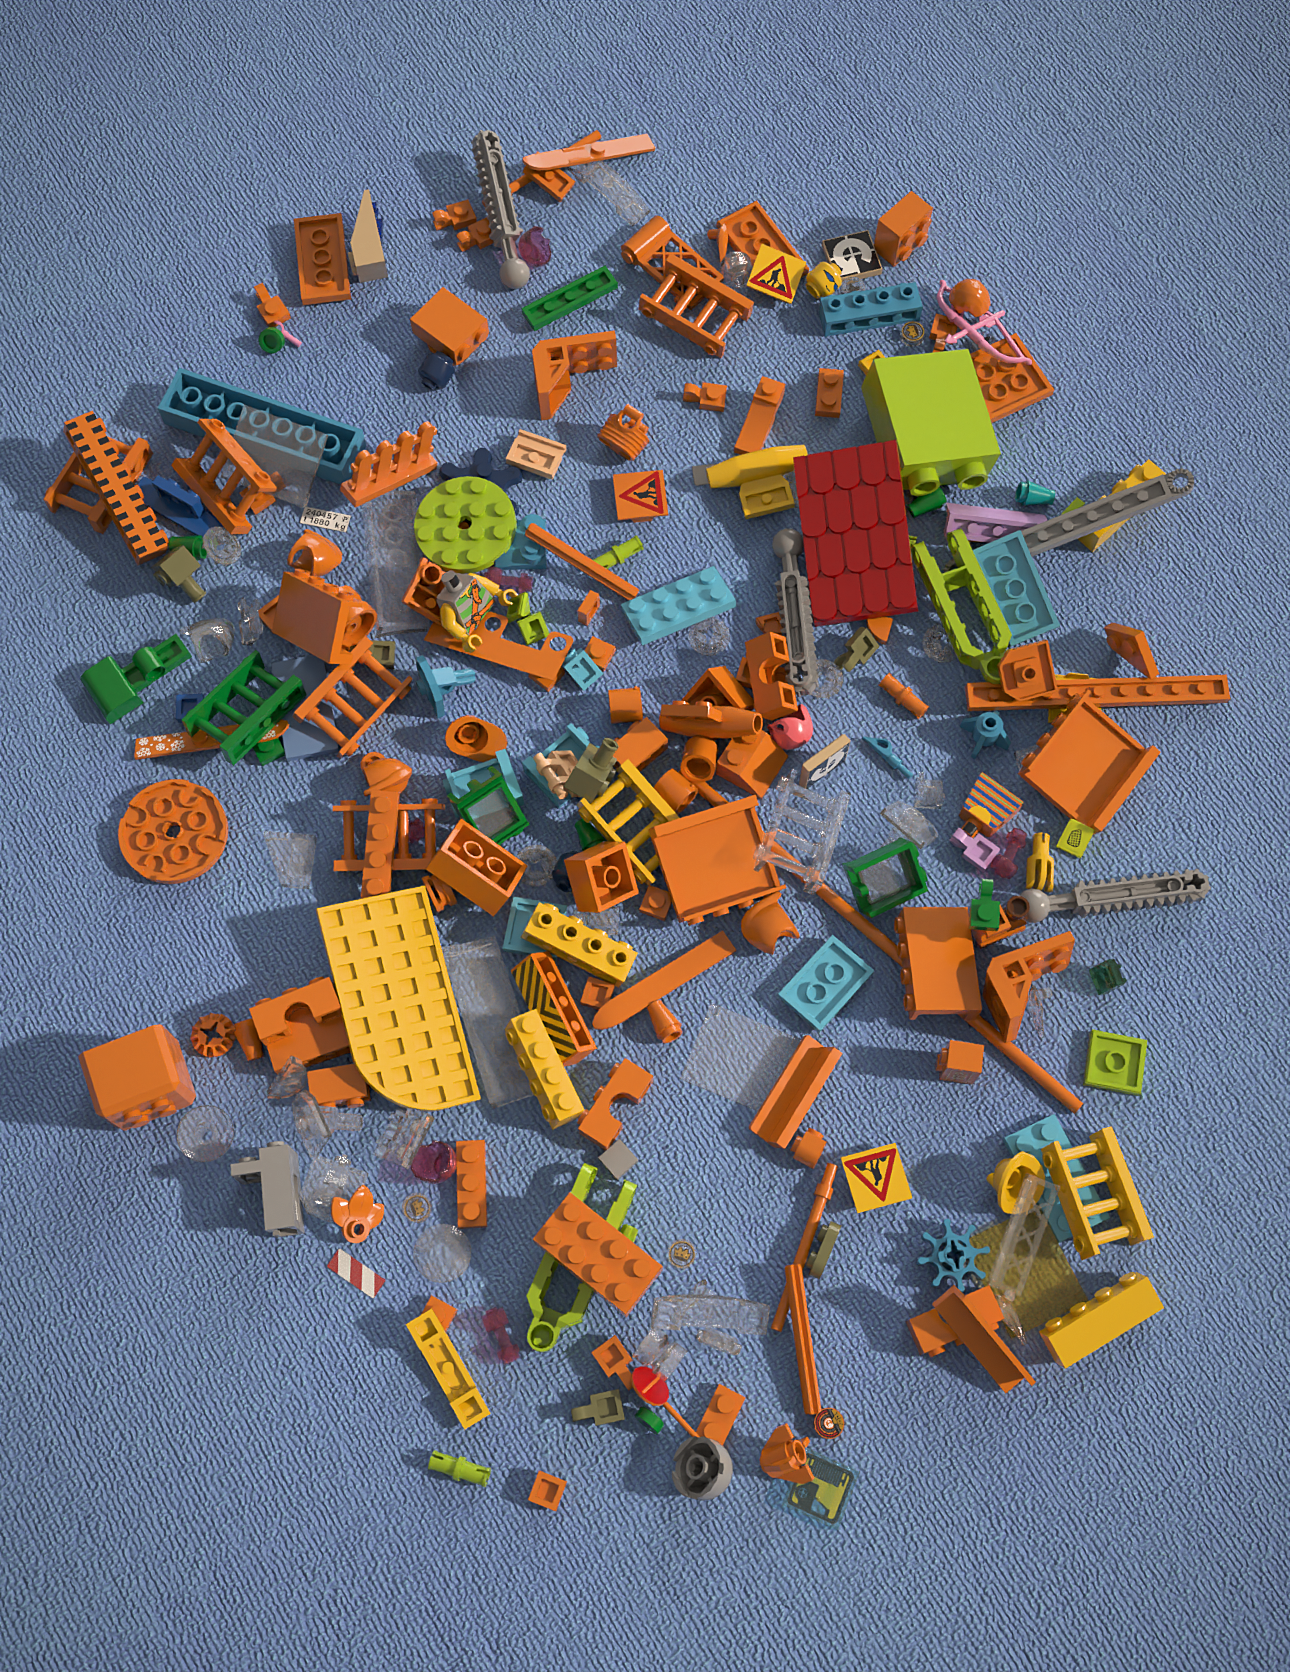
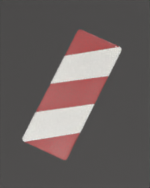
M341 1249L337 1250L327 1265L329 1269L371 1298L376 1296L385 1282L384 1278Z

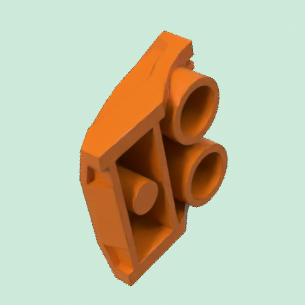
M422 557L401 602L432 622L442 626L440 608L436 600L445 587L441 581V577L445 572L436 564H431L430 561L427 562L428 559Z

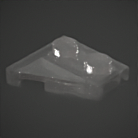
M264 831L263 835L282 887L309 889L317 841L316 836L312 834Z

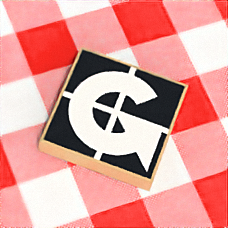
M868 230L822 241V248L829 264H836L842 272L840 275L842 283L882 274L883 269Z
M845 734L839 736L803 763L799 785L804 791L846 761L851 740Z

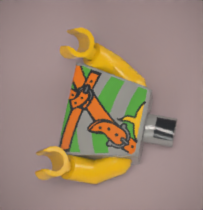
M447 571L441 577L445 587L436 600L440 608L441 625L458 641L461 639L464 651L471 653L476 650L471 642L478 647L482 645V639L478 635H471L470 637L469 635L496 602L494 596L498 597V601L502 606H510L513 603L506 599V594L511 598H515L517 593L512 589L502 591L496 583L473 573L466 575Z

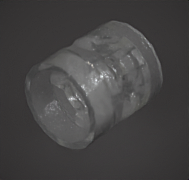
M654 1326L635 1350L632 1357L645 1367L651 1365L652 1373L663 1382H666L688 1351L676 1341L668 1342V1335L657 1326Z

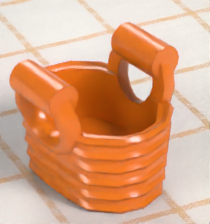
M627 404L618 415L610 414L597 437L612 451L626 460L634 462L635 458L649 444V439L646 436L649 427L641 423L644 414ZM623 416L630 417L631 420L623 425Z

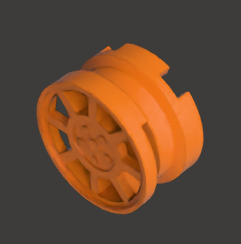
M435 875L422 877V881L437 913L444 910L446 905L453 906L457 904L454 893L448 884ZM432 887L434 888L438 898L435 897L431 889Z

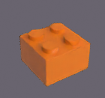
M910 191L878 219L874 240L877 254L893 267L901 260H907L912 251L917 246L921 247L928 239L927 233L932 222L933 207L913 191Z
M604 841L564 860L578 912L600 913L639 893L626 842Z

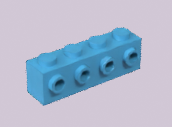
M913 282L900 283L889 287H876L865 291H852L841 295H828L820 298L818 313L824 336L826 337L920 321L923 305L917 284Z

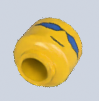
M820 262L806 276L807 284L805 286L808 292L816 299L832 295L842 285L840 277L842 272L840 268L834 263Z

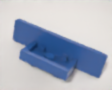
M157 475L153 481L147 477H142L137 484L144 495L142 500L146 507H150L156 513L194 535L203 536L210 544L223 531L224 526L217 518L204 510L200 502L201 498L191 490L186 492L181 489L174 480L170 478L166 480Z

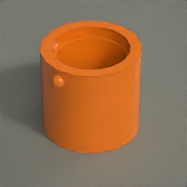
M634 686L633 688L608 690L611 724L640 722L643 720L640 687Z
M694 736L685 743L680 766L681 773L685 778L696 783L712 779L718 757L717 744L705 736Z
M674 768L668 770L653 787L677 815L689 806L698 793V788Z

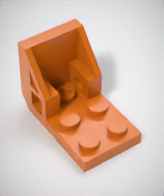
M615 330L540 340L532 349L534 377L541 420L552 419L571 392L569 373H585L591 370H608L617 367Z
M1071 931L992 958L986 972L982 996L1005 1043L1017 1038L1032 981L1039 979L1043 974L1049 972H1061L1069 966L1075 942Z

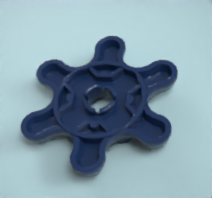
M486 448L476 450L473 456V464L469 467L459 468L450 462H446L439 469L440 477L445 481L466 476L479 477L493 482L505 493L509 487L519 484L523 478L522 471L515 466L504 470L493 469L491 466L492 454ZM510 499L517 516L519 514V506ZM467 520V523L470 527L472 522Z

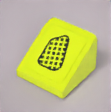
M1069 819L1056 847L1077 858H1081L1095 830L1074 819Z

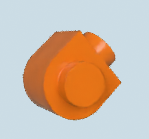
M808 1128L803 1137L798 1135L790 1150L795 1153L793 1159L814 1169L827 1143L823 1140L824 1135L812 1128Z

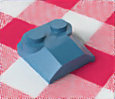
M530 514L522 520H517L513 543L506 554L503 553L495 560V569H547L546 549L525 536V531L531 523L546 531V519L536 514Z

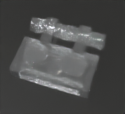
M398 1105L395 1113L391 1112L388 1118L389 1124L382 1136L379 1135L376 1141L378 1145L373 1155L408 1170L435 1118L423 1111L412 1108L407 1109Z

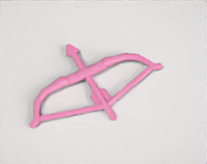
M940 280L941 287L936 295L939 307L945 313L948 320L954 322L961 329L960 332L954 335L948 334L945 343H957L959 338L967 335L978 345L979 349L997 360L1005 363L1032 364V360L1024 357L998 320L1005 315L1004 310L995 314L987 311L979 317L978 323L971 326L944 302L943 293L944 291L950 293L951 288L946 285L944 280ZM996 325L1018 357H1009L999 353L984 340V337L977 332V329L983 326L990 328Z

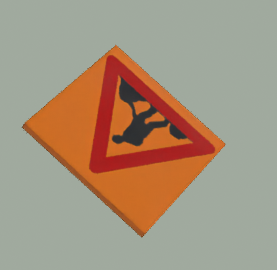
M663 470L613 474L618 520L631 519L636 523L652 521L654 517L668 516Z

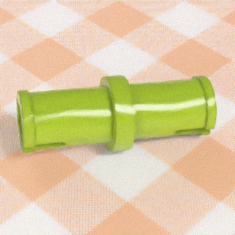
M635 535L619 546H611L610 551L592 560L609 569L616 564L621 565L625 563V559L644 550L638 536Z
M437 1450L432 1452L433 1456L430 1457L428 1464L429 1470L453 1476V1480L458 1482L463 1479L486 1487V1481L489 1480L491 1474L490 1467L469 1462L463 1456L456 1458L440 1453Z

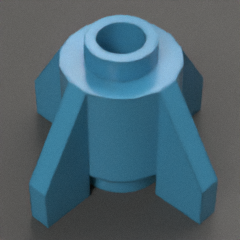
M995 710L993 713H983L979 717L963 719L960 727L971 732L974 741L977 743L972 752V758L976 759L982 746L988 747L995 744L1008 750L1011 741L1003 729V721L999 717L1000 712Z

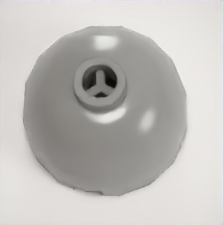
M694 1436L684 1441L676 1451L673 1461H676L675 1472L672 1471V1479L676 1489L683 1496L705 1501L715 1499L727 1489L733 1475V1463L727 1449L719 1442L706 1437Z

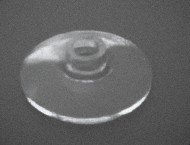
M211 1105L198 1106L190 1110L181 1119L177 1128V1143L180 1150L188 1158L197 1162H211L220 1158L228 1151L234 1138V1126L229 1115L222 1109ZM206 1131H212V1137L209 1140L203 1139Z

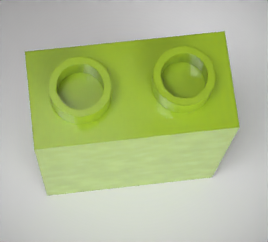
M969 349L873 359L861 389L876 442L897 441L903 490L909 489L912 495L922 496L934 492L940 485L957 483L958 488L961 490H970L983 485L988 480V474L1001 455Z

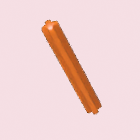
M531 523L526 529V537L628 601L637 596L638 588L541 527Z
M800 1264L785 1266L784 1269L804 1412L805 1414L813 1415L821 1412L802 1267Z

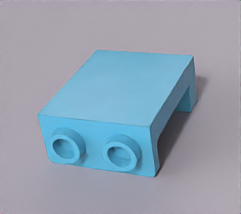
M570 723L566 726V733L545 749L542 754L547 759L551 751H572L579 761L590 743L588 741L589 737L582 728L578 727L576 729ZM531 756L522 762L524 773L558 808L572 798L568 793L566 798L560 800L556 793L554 794L550 791L547 785L548 781L539 774L536 769L537 764Z
M506 749L496 751V758L453 773H451L450 768L445 770L447 778L443 779L442 782L447 795L452 793L459 799L470 792L467 783L471 780L476 779L482 784L491 778L487 768L493 766L503 775V779L519 806L524 805L523 795ZM497 789L467 810L473 821L476 822L508 811L510 808L499 789ZM451 804L455 818H459L458 814L456 813L454 807Z

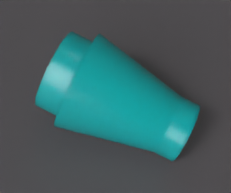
M1028 480L1019 482L1015 493V501L1020 502L1022 506L1052 505L1055 499V490L1047 489Z

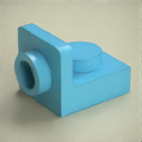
M580 648L577 650L571 649L561 665L583 691L603 675V672L588 654Z

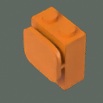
M444 287L410 318L413 334L427 343L432 353L439 351L453 360V366H457L467 359L487 339L489 334L487 319Z

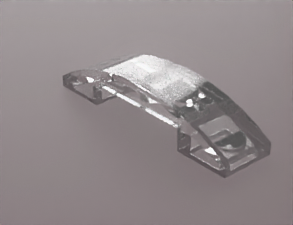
M603 161L567 167V170L583 184L589 182L616 206V213L632 227L650 213L647 205L629 183Z
M683 1294L662 1296L653 1300L650 1327L651 1329L680 1330L681 1326L735 1329L738 1334L766 1335L770 1306L751 1300L718 1295Z

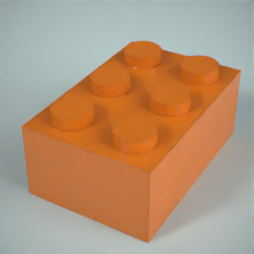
M460 819L446 837L426 870L494 917L511 896L528 865L469 823Z

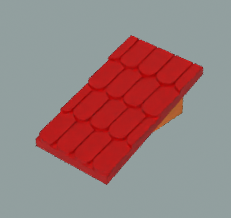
M891 440L883 443L879 442L833 450L831 452L826 451L807 456L793 457L815 627L918 612L897 441Z

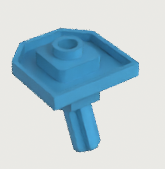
M423 655L415 658L419 680L416 681L417 688L421 696L426 694L437 718L445 716L442 695L452 692L455 686L474 683L476 680L475 671L469 668L453 671L451 666L431 670Z

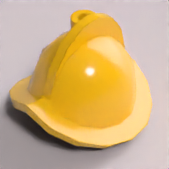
M1023 1151L1016 1154L1013 1158L1001 1160L997 1164L994 1173H990L986 1178L987 1182L997 1193L1000 1209L1004 1213L1009 1214L1022 1213L1031 1209L1040 1200L1045 1188V1173L1041 1163L1033 1155Z

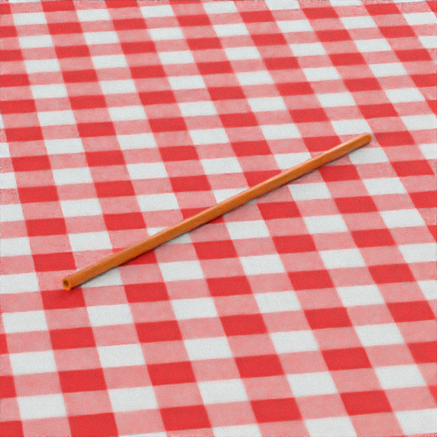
M688 780L698 788V794L712 806L717 807L730 803L706 782L696 783ZM763 831L770 855L903 968L902 959H899L897 955V944ZM980 1015L975 1020H965L1072 1113L1075 1114L1084 1104L1011 1041L1005 1043L1001 1033Z

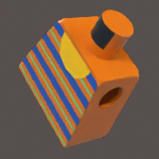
M982 772L959 813V817L965 821L961 829L973 839L978 832L989 838L1019 812L1024 802Z

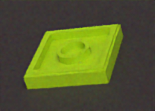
M1092 1029L1089 1034L1083 1085L1140 1096L1148 1040Z

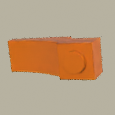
M764 376L761 377L753 395L746 420L734 446V453L742 455L762 450L775 421L776 412L784 397L786 384Z

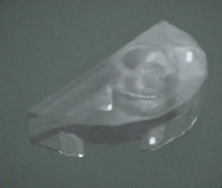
M290 1056L268 1088V1099L291 1097L299 1093L306 1086L308 1081L307 1070L302 1065L300 1059Z

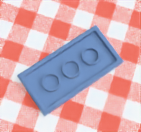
M313 655L271 663L273 676L285 682L294 674L301 679L306 692V696L281 719L287 720L289 723V728L282 735L287 761L339 752V744L312 720L308 721L305 719L300 724L292 717L300 705L327 678L325 661ZM322 700L317 706L319 713L336 728L332 703Z

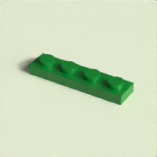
M605 265L521 308L522 315L535 332L618 289V282Z

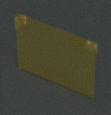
M1039 1205L1033 1206L1031 1209L969 1238L970 1244L976 1249L986 1246L990 1248V1252L987 1255L975 1256L974 1265L978 1270L986 1274L981 1282L984 1287L990 1285L1005 1318L1001 1321L1010 1339L1069 1311L1072 1306L1080 1302L1086 1303L1089 1301Z

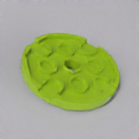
M468 476L447 480L432 489L420 503L414 520L415 538L423 555L442 570L454 571L460 574L474 573L492 566L496 559L503 553L506 554L515 538L517 528L516 514L507 494L491 481ZM465 519L472 522L468 529H460L458 527Z

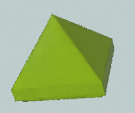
M524 592L515 598L509 599V602L513 604L508 606L506 617L508 618V623L531 614L528 593Z

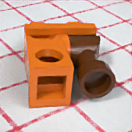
M1013 896L1009 899L1005 908L1002 909L1000 905L998 931L971 929L980 949L1026 929L1025 925L1027 923L1024 917L1030 909L1026 898Z

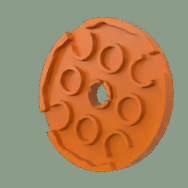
M183 779L160 781L140 791L129 802V807L123 819H120L118 828L119 845L126 861L144 878L162 884L184 883L207 872L222 855L228 839V820L218 799L204 786L202 787ZM171 826L181 827L176 838L167 836V830Z

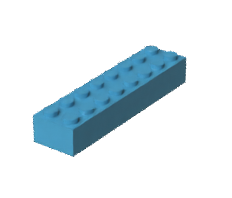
M179 368L158 406V411L165 425L204 438L206 432L197 423L198 420L217 419L225 425V429L245 452L340 485L350 480L353 474L350 466L355 462L357 454L365 450L367 446L362 429Z

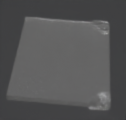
M243 405L233 438L259 468L270 476V480L277 487L275 492L263 493L305 508L328 435ZM229 458L221 472V478L229 480L236 469V466ZM243 476L239 484L250 487L251 483Z
M711 1003L680 1080L758 1111L802 1039Z

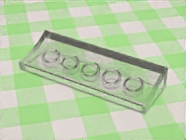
M391 490L361 505L371 606L377 613V620L374 625L375 638L402 633L428 632L430 629L429 619L401 602L420 563L419 560L422 558V552L414 533V520L417 512L415 491Z
M495 935L472 942L441 947L491 1108L493 1109L534 1095L530 1089L525 1071L519 1066L516 1052L513 1046L509 1044L505 1035V1028L510 1019L521 1014Z

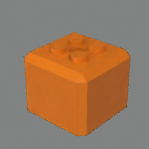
M161 1024L149 1026L89 1049L78 1056L95 1113L114 1127L123 1131L144 1126L149 1121L159 1117L170 1116L176 1113L177 1110L192 1105L196 1097L179 1042Z

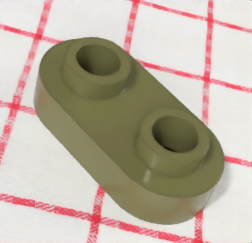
M830 1221L828 1226L822 1225L816 1239L821 1242L818 1252H811L805 1266L810 1269V1276L820 1279L841 1225Z

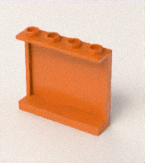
M1088 689L1081 694L1075 693L1067 701V710L1064 714L1061 712L1051 722L1053 728L1049 733L1045 732L1037 740V749L1034 753L1030 752L1021 761L1023 767L1017 774L1069 819H1074L1094 829V835L1102 832L1158 757L1160 751L1153 745L1144 748L1087 699L1091 693Z
M756 795L669 821L649 829L679 923L687 921L688 926L704 921L703 915L713 913L714 917L730 913L728 909L730 906L738 904L739 909L754 905L753 899L763 896L764 899L770 894L786 888L785 884L780 885L755 807L759 805Z

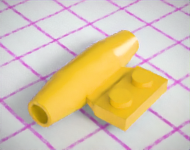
M804 444L776 446L729 458L706 468L709 487L712 489L741 486L739 499L745 520L795 508L789 482L783 475L794 471L793 457L808 455Z

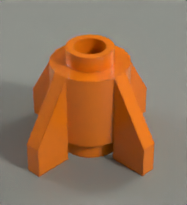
M785 1423L777 1426L762 1449L760 1456L762 1470L772 1478L805 1484L813 1481L814 1476L808 1464L801 1466L806 1462L804 1448L810 1443L808 1436L799 1440H791L794 1436L788 1424Z

